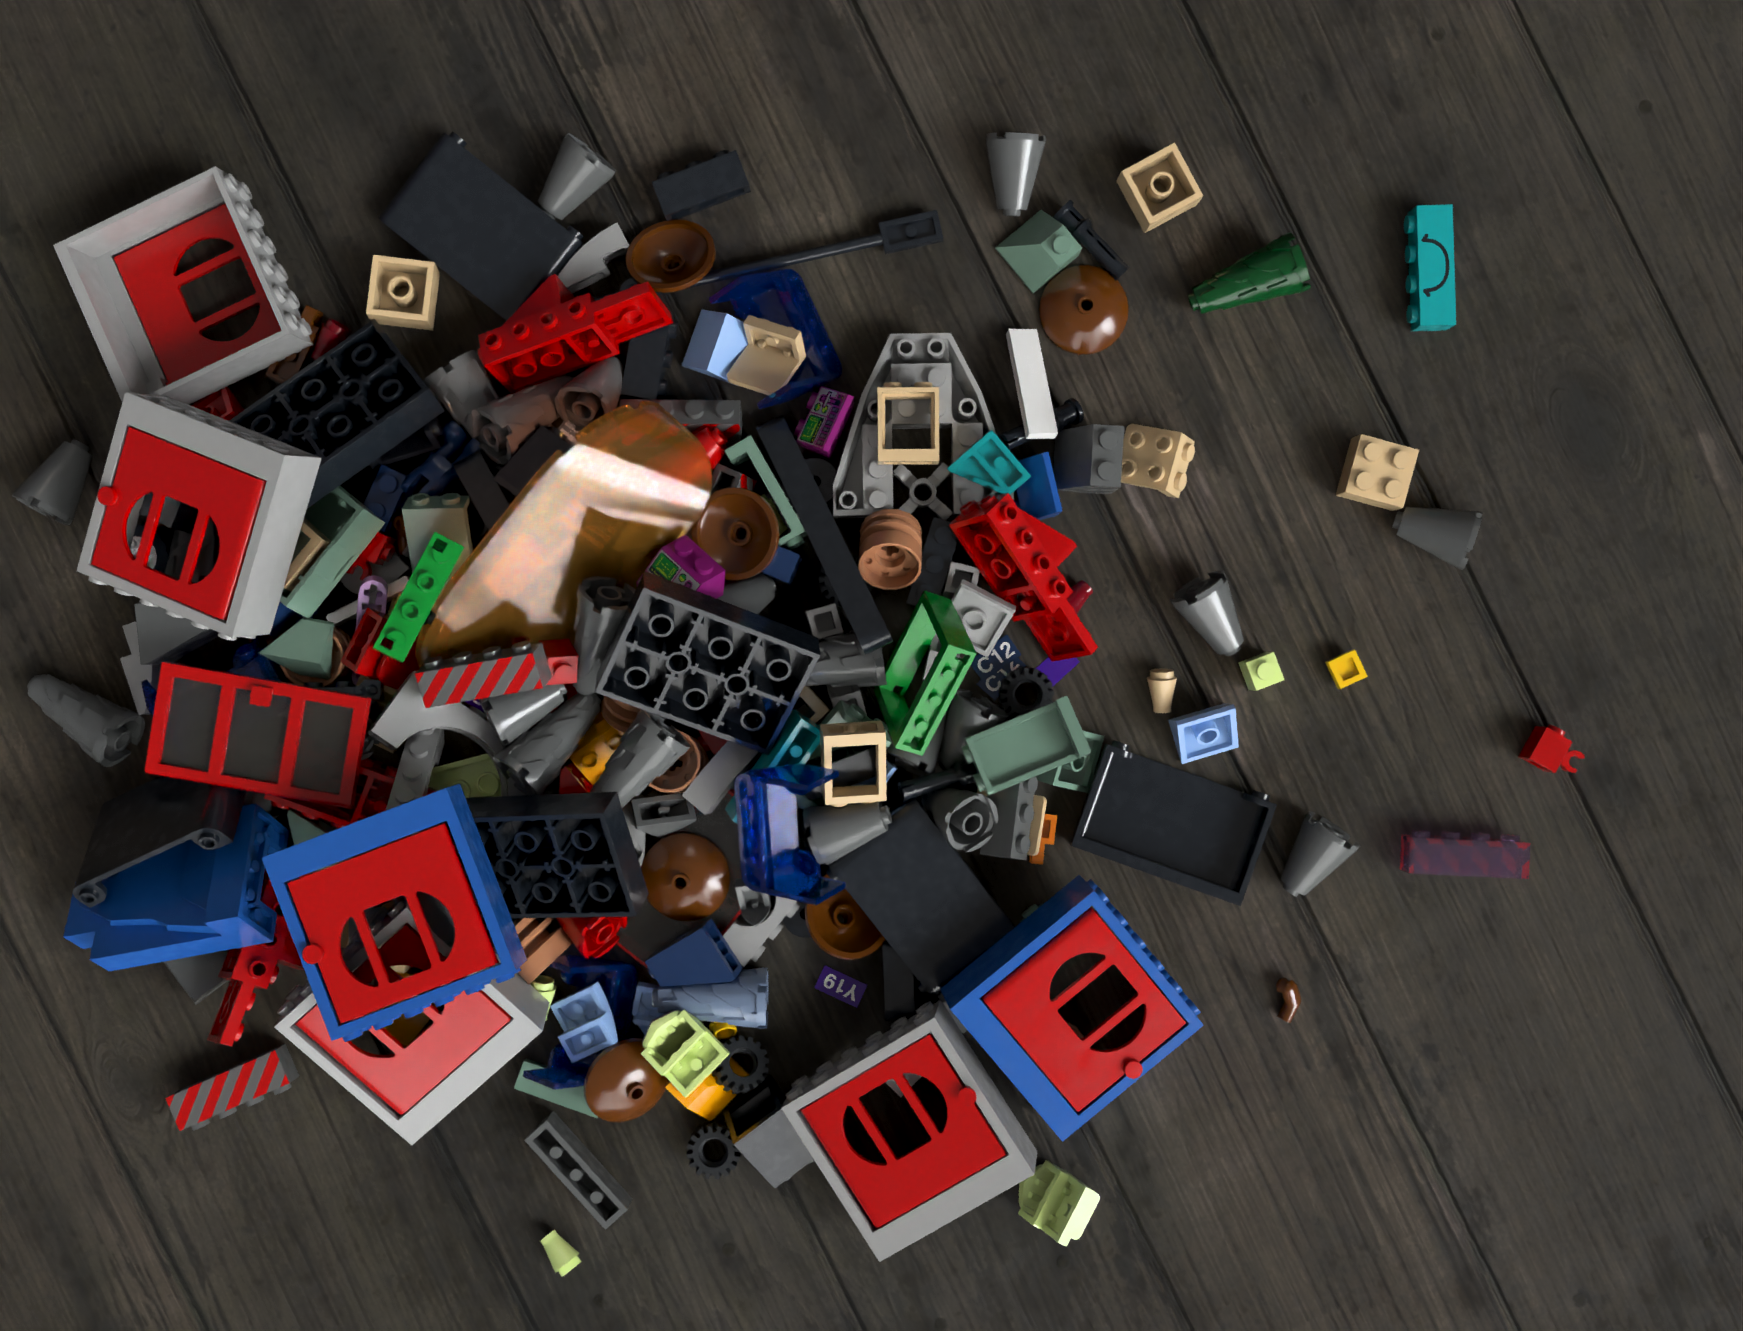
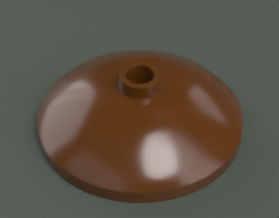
M669 220L649 226L634 238L627 250L626 265L631 278L637 284L648 281L655 292H676L691 287L707 275L713 266L716 250L710 233L701 225L687 220Z
M1090 265L1073 266L1058 273L1045 287L1039 304L1040 322L1047 337L1060 349L1077 355L1095 354L1111 346L1123 332L1128 319V300L1119 281L1115 280L1109 272ZM1088 301L1091 304V310H1083L1081 303Z
M725 488L711 494L698 508L692 524V541L725 569V579H748L762 572L772 561L779 543L778 521L769 503L759 494L745 488ZM743 528L747 532L745 539H742L740 536V531Z
M679 832L660 839L648 851L641 868L649 892L647 896L649 903L662 915L677 921H697L711 915L723 903L730 887V867L724 853L710 839L696 833ZM677 878H684L686 886H680L677 883Z
M828 874L819 879V884L807 896L805 903L806 925L816 944L828 954L845 960L863 958L877 950L884 942V936L839 881L835 884ZM838 914H840V915L843 916V918H844V922H843V923H840V922L838 921V919H837V915H838Z
M642 1038L625 1039L609 1046L596 1057L589 1067L584 1080V1097L591 1111L599 1118L610 1122H625L635 1119L648 1112L663 1096L669 1080L665 1076H661L641 1055L645 1050L642 1046Z

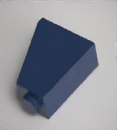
M711 918L655 950L645 960L650 976L657 980L661 987L731 982L743 969Z

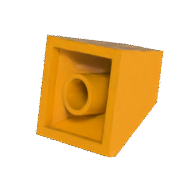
M732 1057L730 1058V1067L735 1074L741 1077L749 1075ZM712 1073L686 1098L670 1081L667 1082L665 1087L687 1109L709 1121H712L737 1095L732 1094V1090L728 1092L723 1090L724 1085H718L716 1083L718 1078L717 1076L713 1077Z

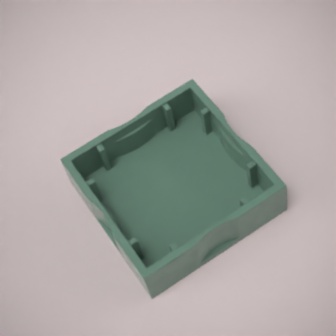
M341 485L307 508L305 518L323 533L331 543L310 567L308 572L304 576L300 575L298 577L300 582L293 591L290 592L283 588L280 602L306 618H310L385 524L383 520ZM301 530L292 561L310 540Z

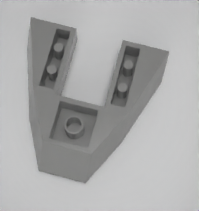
M951 333L890 334L861 394L833 483L834 519L866 518L873 512L893 509V465H878L877 387H884V383L900 382L902 387H914L916 382H931L932 387H939V428H951V464L988 432L993 430L996 434L983 394ZM930 399L885 400V449H892V429L930 428ZM951 473L952 517H957L961 513L959 509L971 500L979 502L990 494H995V496L1002 495L997 491ZM1013 492L1010 496H1011L1012 499L1014 500V492Z

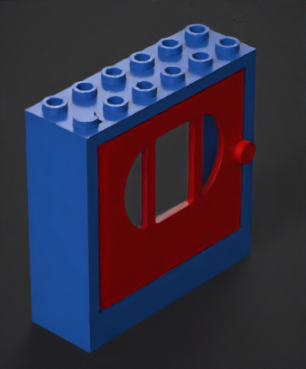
M460 784L444 788L262 857L331 1041L343 1037L344 1042L353 1040L363 1035L364 1031L372 1028L371 1026L378 1030L394 1023L393 1020L401 1017V1014H404L405 1019L422 1013L424 1008L429 1007L433 1002L438 1007L453 1001L454 997L460 995L464 990L466 995L484 989V985L489 984L493 979H496L497 983L507 981L515 977V974L521 971L520 966L527 961ZM447 821L501 963H499L447 825L446 823L441 825L439 823ZM431 826H434V827L431 828V829L425 830V831L420 832V833H418V834L412 835V836H410V837L404 838V839L399 840V841H397V842L391 843V844H389V845H386V846H383V847H381V848L375 849V850L370 851V852H368V853L362 854V855H360V856L354 857V858H352V859L346 860V861L341 862V863H339V864L333 865V866H331V867L325 868V869H323V870H320V871H317V872L312 873V874H310V875H307V876H304V877H302V878H299V877L302 876V875L308 874V873H310V872L316 871V870L321 869V868H323V867L329 866V865H331V864L337 863V862H339V861L345 860V859L350 858V857H352V856L358 855V854H360V853L366 852V851H368V850L374 849V848L379 847V846H381V845L387 844V843H389V842L395 841V840H397V839L403 838V837L408 836V835H410V834H413V833H416V832H418V831H421V830H424V829H426V828H429V827H431ZM418 891L437 898L448 909L453 919L455 939L452 950L445 961L441 959L417 896ZM403 895L406 897L430 960L431 968L391 982L364 910ZM350 917H353L377 978L378 986L359 980L350 972L343 960L340 945L341 935Z
M1080 875L1075 877L940 989L949 1009L1062 1142L1204 1026L1197 1017L1201 1013L1200 1010L1185 995L1182 988L1168 974L1155 955L1150 952L1138 934L1128 925L1129 923L1121 913L1110 903L1108 897L1092 879L1086 882ZM1098 914L1104 919V921L1108 924V926L1113 930V932L1117 935V937L1122 941V943L1126 946V948L1131 952V954H1132V955L1135 957V959L1140 963V965L1144 968V970L1149 974V976L1153 979V981L1158 985V987L1162 990V992L1167 996V998L1171 1001V1003H1172L1175 1007H1173V1006L1170 1004V1002L1165 998V996H1164V995L1161 993V991L1156 987V985L1152 982V980L1147 976V974L1143 971V969L1139 966V964L1134 960V958L1130 955V953L1125 949V947L1121 944V942L1116 938V936L1112 933V931L1107 927V925L1103 922V920L1098 916ZM1083 953H1099L1104 955L1099 962L1054 999L1050 1000L1052 979L1064 962ZM1111 965H1115L1137 993L1084 1038H1079L1058 1013V1009ZM1141 1004H1144L1143 1022L1138 1032L1130 1041L1110 1050L1091 1048L1096 1041Z

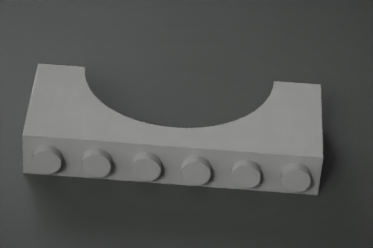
M416 671L409 673L366 732L390 750L397 749L411 735L428 729H445L467 736L480 745L491 759L505 748L502 747L496 737L498 736L497 731L485 720L486 715L473 706L469 709L461 702L425 708L414 674ZM496 767L501 783V796L525 795L514 786L516 782L511 777L507 780ZM560 774L548 787L545 794L554 793L560 784Z

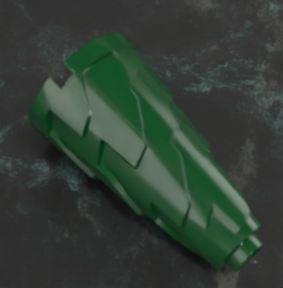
M1291 232L1283 234L1266 246L1244 256L1233 265L1213 274L1211 278L1192 287V293L1188 294V299L1193 312L1199 310L1200 314L1218 309L1225 310L1246 303L1262 302L1309 290L1311 285L1305 281L1310 280L1300 246L1299 244L1291 246L1289 242L1295 239V236Z

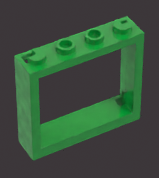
M434 532L372 649L400 663L404 662L459 559L464 546ZM432 547H435V548L441 550L442 553L439 552V551H437V550H435V549H432ZM384 637L393 641L390 649L381 645Z
M923 591L885 666L887 685L875 686L874 688L894 747L923 756L977 654L951 599L928 591ZM935 634H937L942 647L911 707L908 708L904 694ZM957 654H965L963 659L956 657ZM895 685L901 687L898 693L893 692Z

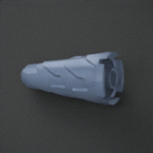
M768 968L744 969L731 982L664 987L658 985V989H653L652 1007H658L659 1013H668L672 1010H679L681 1012L686 1010L700 1021L767 1029L768 1011L766 1010L769 1004Z

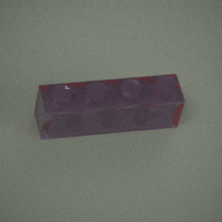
M1412 830V835L1401 834L1400 870L1410 874L1529 879L1531 843L1521 841L1520 835L1501 834V839H1490V834L1476 832L1471 833V838L1460 837V832L1442 831L1441 836H1430L1431 831Z

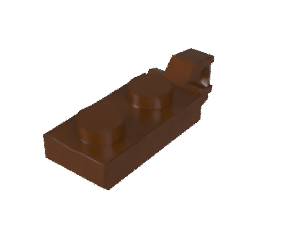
M305 306L301 318H304L311 327L312 334L309 337L314 345L271 364L265 377L282 384L308 365L321 329L319 325L324 314L323 312L311 306Z

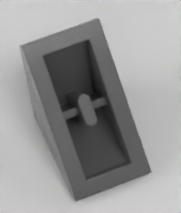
M683 793L632 799L630 802L636 829L659 838H664L695 822L697 818L694 805L682 796Z

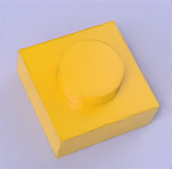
M1350 650L1325 662L1337 689H1342L1368 677L1356 650Z

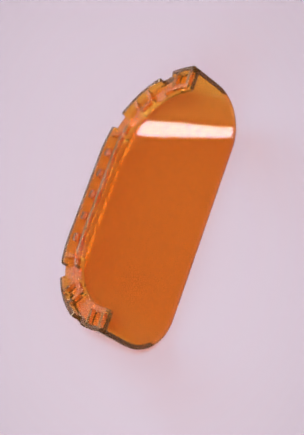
M641 401L638 406L639 408L633 409L630 405L616 408L576 433L575 439L578 443L565 455L560 450H557L541 466L442 590L431 609L436 614L431 626L428 623L423 625L418 636L415 655L417 666L421 668L425 660L436 656H442V659L453 658L455 654L464 651L478 654L482 653L484 649L493 646H500L501 649L512 648L511 640L521 636L529 637L531 644L539 643L540 640L570 639L574 647L576 633L574 623L579 583L582 585L583 579L602 576L617 579L616 586L623 589L626 582L636 590V582L659 550L685 535L703 513L711 493L712 469L707 452L701 442L660 404L652 401ZM461 702L463 705H465V706L468 707L469 709H470V707L472 706V705L468 704L467 702Z

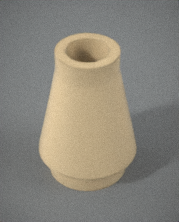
M1172 669L1150 670V676L1147 677L1153 703V712L1155 713L1171 712L1177 680Z

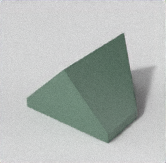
M303 617L260 651L259 654L298 675L329 680L331 678L334 622Z

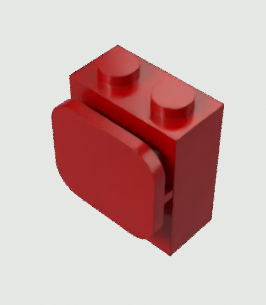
M367 607L340 662L355 673L381 681L383 685L399 689L409 673L419 670L424 665L423 662L425 660L436 657L439 639L431 635L426 629L421 628L404 662L400 663L372 649L390 615ZM385 637L381 642V645L389 649L393 644V641Z

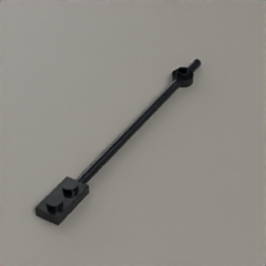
M933 210L880 222V233L712 270L689 288L883 245L886 255L943 242L938 212ZM630 278L621 285L619 292L631 288L637 283ZM614 292V293H610V294H605V295H601V296H596V297H593V298H594L595 301H597V300H600V299H602L603 297H605V296H607V295H613V294L618 293V292ZM656 292L657 295L666 294L663 292Z

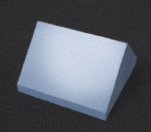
M701 309L682 366L728 382L727 373L748 345L743 321L727 313Z
M1223 703L1168 720L1182 764L1239 747L1236 708L1234 704Z

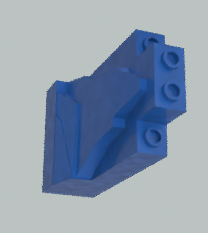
M256 803L242 806L232 843L218 849L206 850L189 839L103 879L102 884L107 888L106 898L103 902L90 908L72 895L63 937L82 949L91 948L90 960L107 971L273 942L277 912L260 901L265 872L262 857L286 849L289 830Z

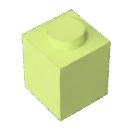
M1265 652L1238 663L1248 690L1257 691L1284 680L1274 652Z

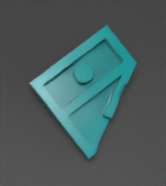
M993 430L988 432L947 468L951 473L1001 494L1009 493L1010 495L1032 477Z

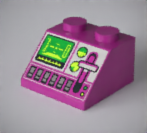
M821 386L818 393L813 391L806 408L810 409L806 420L800 419L794 435L798 436L796 440L797 445L830 459L853 410L854 397Z
M686 534L662 547L645 570L716 599L723 596L725 569ZM641 577L636 582V587L638 586Z

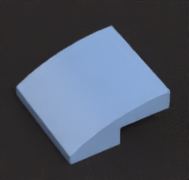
M599 982L570 994L550 1006L564 1031L558 1036V1039L572 1063L618 1042L613 1015Z

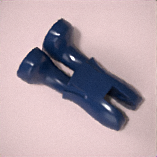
M448 420L442 427L444 441L441 444V448L435 452H430L428 458L405 477L400 488L407 495H410L428 480L429 482L419 493L439 496L447 486L460 479L453 464L479 450L478 445L481 443L473 438L468 440L464 430L456 422ZM462 450L459 457L451 464L448 460Z

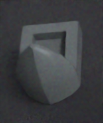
M765 875L735 879V889L742 916L755 927L765 920L771 908V898Z

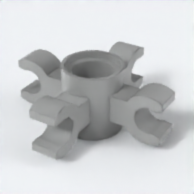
M943 462L928 479H917L904 465H899L893 471V475L909 489V499L899 510L912 514L918 507H928L939 519L946 521L953 512L936 497V488L951 473L947 469L948 466ZM924 485L930 489L931 497L928 500L920 501L915 497L914 490L918 486Z

